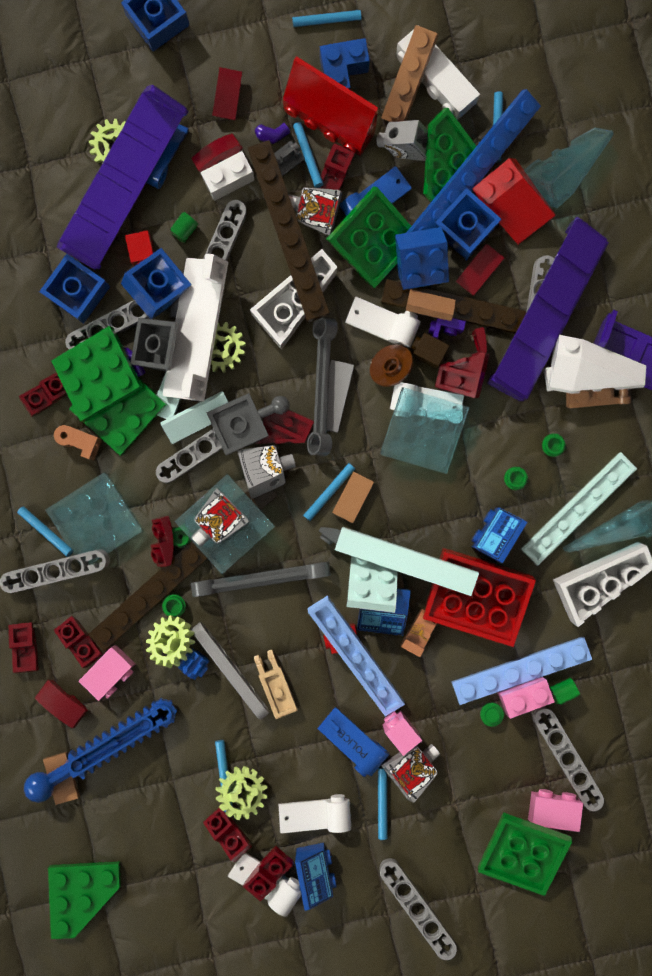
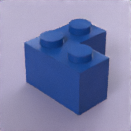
M366 38L320 46L322 73L351 90L350 75L369 72L370 60Z

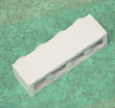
M414 30L397 44L396 56L400 63L403 61ZM435 44L421 82L427 87V92L431 98L437 99L442 104L443 109L449 108L458 120L477 103L480 94Z

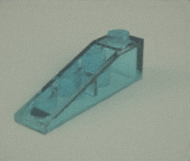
M595 127L573 139L571 146L562 150L557 148L551 152L552 156L544 161L538 159L524 169L549 206L558 208L573 195L613 137V131Z
M652 500L638 502L564 546V551L573 552L643 536L648 538L652 536Z

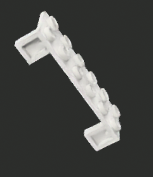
M205 254V259H186L183 275L192 285L179 297L175 320L179 324L171 370L166 372L163 396L202 402L205 400L228 267L227 261L214 254Z

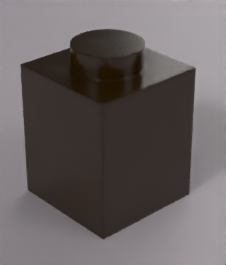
M424 332L422 338L416 337L411 347L414 350L412 356L437 369L449 345Z

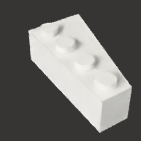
M321 249L311 258L321 290L324 292L337 274V266ZM291 275L250 309L252 316L281 350L305 318Z
M636 542L553 579L570 621L579 627L584 623V620L592 614L595 615L602 609L601 607L611 599L614 600L621 595L620 593L624 589L632 586L652 571V557L646 545Z

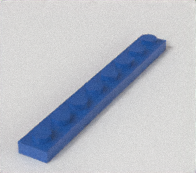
M527 89L522 90L406 233L437 228L435 222L466 188L471 192L473 191L472 188L483 179L541 107Z

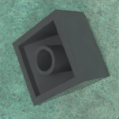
M138 318L131 364L147 369L170 371L179 323Z

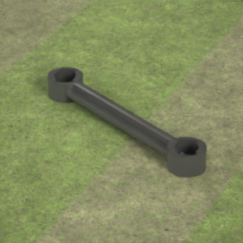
M329 317L315 320L312 328L313 336L318 339L314 431L308 437L307 449L311 455L327 456L332 449V438L327 433L331 341L337 334L338 326L336 320Z
M327 561L192 582V597L331 576L330 564Z

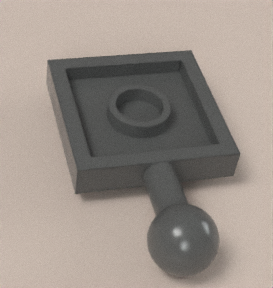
M248 393L206 413L227 456L269 437L261 419L273 413L285 414L289 410L290 403L286 397L277 396L270 405L257 410Z

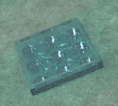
M402 387L380 454L447 474L469 407Z
M106 472L45 510L66 544L73 549V555L97 549L110 553L143 532ZM96 557L95 559L89 560L88 565L93 564L100 558Z
M228 474L175 521L221 574L225 573L275 527ZM216 489H220L250 522L221 543L217 544L210 538L200 547L191 538L201 528L194 521V518Z

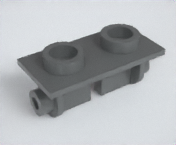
M290 141L274 153L282 177L305 160L296 142L293 144Z

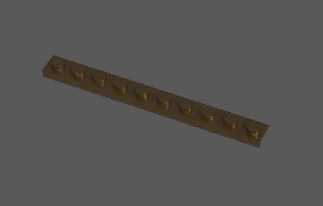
M248 490L233 504L251 520L278 495L274 490H271L251 499ZM233 535L219 544L210 538L202 547L192 540L172 558L171 565L162 567L89 633L91 638L103 651L107 650Z

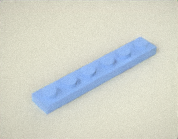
M326 596L308 607V613L384 716L404 706V699L331 599Z
M582 636L451 681L458 703L462 705L592 660L585 637Z

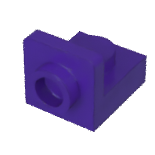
M436 318V321H431L428 334H432V337L437 339L441 329L444 330L443 333L446 335L457 336V334H461L464 331L466 321L452 318V321Z

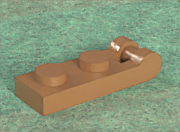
M604 388L597 392L581 390L580 393H566V407L579 408L630 404L631 396L628 395L629 389H620L617 396H614V388Z

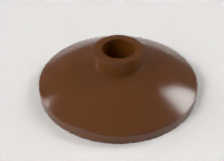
M399 344L389 345L381 349L374 356L370 364V376L373 381L383 387H391L401 383L409 375L413 367L411 352L405 346Z

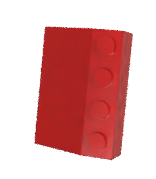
M296 56L283 96L285 112L293 118L298 117L302 119L304 124L310 129H318L324 133V137L333 143L337 141L344 148L355 152L361 157L375 135L378 107Z
M443 548L439 559L477 571L479 575L471 596L432 583L423 619L514 647L536 582L534 577L530 574Z

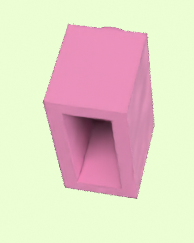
M114 645L78 682L98 701L104 696L108 699L117 690L115 685L120 680L125 682L134 673L131 668L135 663L117 645Z
M543 677L498 692L505 714L510 719L555 702L547 680Z
M401 710L397 713L394 711L384 718V732L403 756L422 741L419 732Z
M539 789V792L532 791L528 820L546 828L580 832L583 803L573 793L563 792L562 795H555L552 791L546 789Z

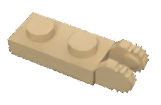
M273 650L267 651V656L273 666L272 670L265 672L262 658L259 655L254 656V660L274 717L278 719L296 712L298 709L283 670L278 665Z

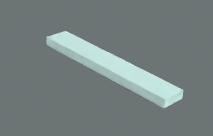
M621 452L618 453L521 550L538 566L637 468Z
M345 527L341 529L335 548L336 551L470 596L479 575L477 571Z

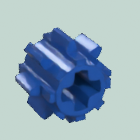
M192 648V653H186L188 660L180 659L181 664L178 668L189 678L196 680L198 676L202 678L208 670L207 664L209 660L198 650Z

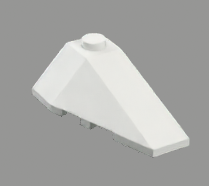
M559 335L553 350L548 389L575 394L580 393L581 390L597 392L604 388H615L616 390L643 388L645 386L646 365L586 340Z

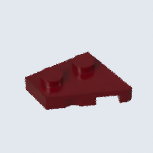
M479 353V355L469 358L465 357L454 362L440 364L435 387L473 398H480L490 354Z
M290 409L285 414L273 413L265 417L263 421L269 437L255 444L305 443L314 420Z

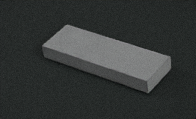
M331 360L327 431L338 433L354 365Z

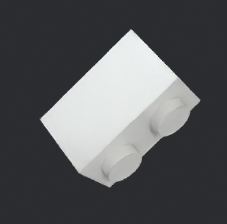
M242 151L201 172L203 181L214 201L255 180L253 171Z

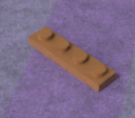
M418 25L415 26L382 114V119L389 122L407 120L438 39V33Z

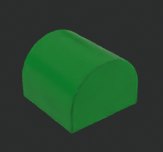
M182 212L170 228L171 235L185 243L199 224L186 212Z
M571 678L549 687L555 703L559 705L580 696V692Z

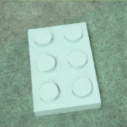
M351 556L347 607L395 613L398 571Z

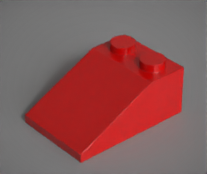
M514 158L507 159L472 188L478 198L501 218L499 224L518 245L556 216L529 176Z

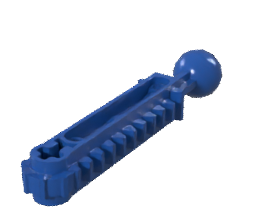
M163 698L156 702L153 701L151 709L144 706V713L136 711L135 718L128 716L126 724L120 721L118 729L115 726H111V733L103 731L102 738L96 735L93 739L94 743L89 740L86 741V748L80 745L77 748V752L72 749L68 754L67 761L62 766L48 774L43 772L31 774L24 783L25 796L32 802H44L52 796L54 786L67 778L79 776L85 779L87 770L90 773H94L95 765L101 768L103 760L107 763L111 761V755L116 758L119 757V750L125 753L128 750V745L132 748L135 747L136 740L142 743L144 735L150 738L152 730L159 733L160 726L167 728L171 722L174 723L177 708H175L172 700ZM159 708H161L163 711L168 710L166 717L163 714H161L158 717H156V721L154 722V717L158 715Z

